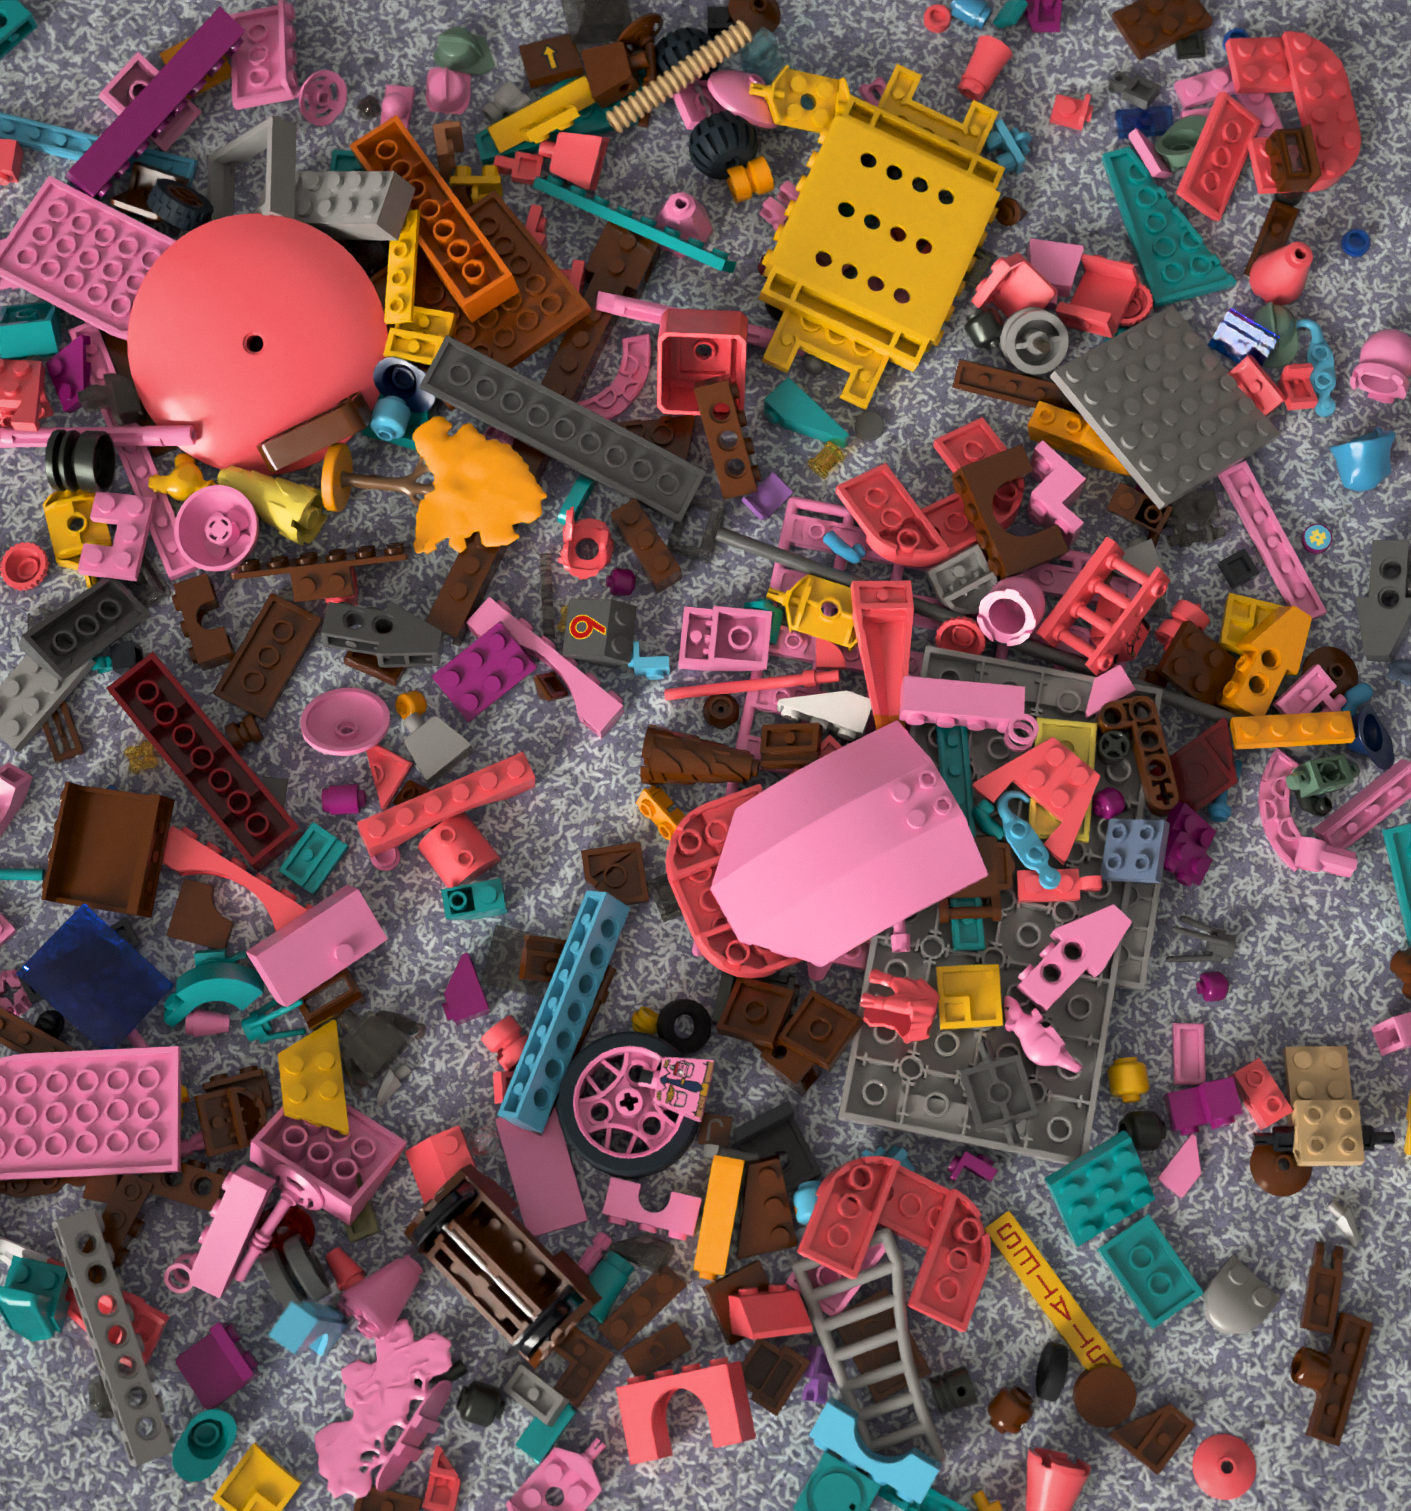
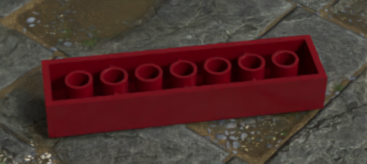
M153 651L106 688L258 873L301 839L304 833Z

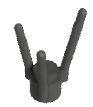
M1185 916L1180 917L1182 922L1210 934L1177 926L1172 927L1173 932L1207 941L1206 951L1211 952V954L1168 956L1166 958L1167 962L1212 961L1221 963L1222 957L1231 959L1234 953L1236 937L1235 935L1226 934L1225 930L1215 929Z

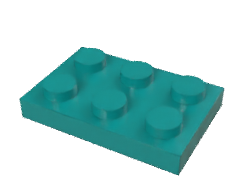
M1149 1214L1096 1249L1151 1329H1154L1204 1294Z

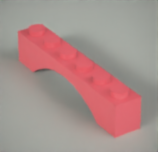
M521 752L357 822L358 831L370 858L401 845L418 833L452 816L523 793L535 787L536 777L524 752Z
M172 825L170 828L162 864L182 876L196 874L215 875L230 879L246 887L266 907L272 918L275 931H278L313 907L307 903L304 908L295 901L298 897L284 888L280 892L271 887L273 882L260 873H257L256 876L251 875L246 871L248 866L235 857L231 861L221 856L223 850L208 841L206 846L197 841L199 836L184 826L179 830Z

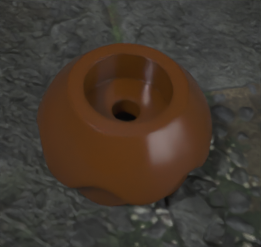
M729 694L712 695L707 698L703 705V717L709 725L717 729H726L738 720L739 704ZM723 708L724 711L719 712L718 709Z

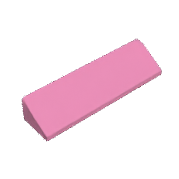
M1399 760L1312 829L1320 840L1326 841L1327 845L1346 850L1411 798V761Z

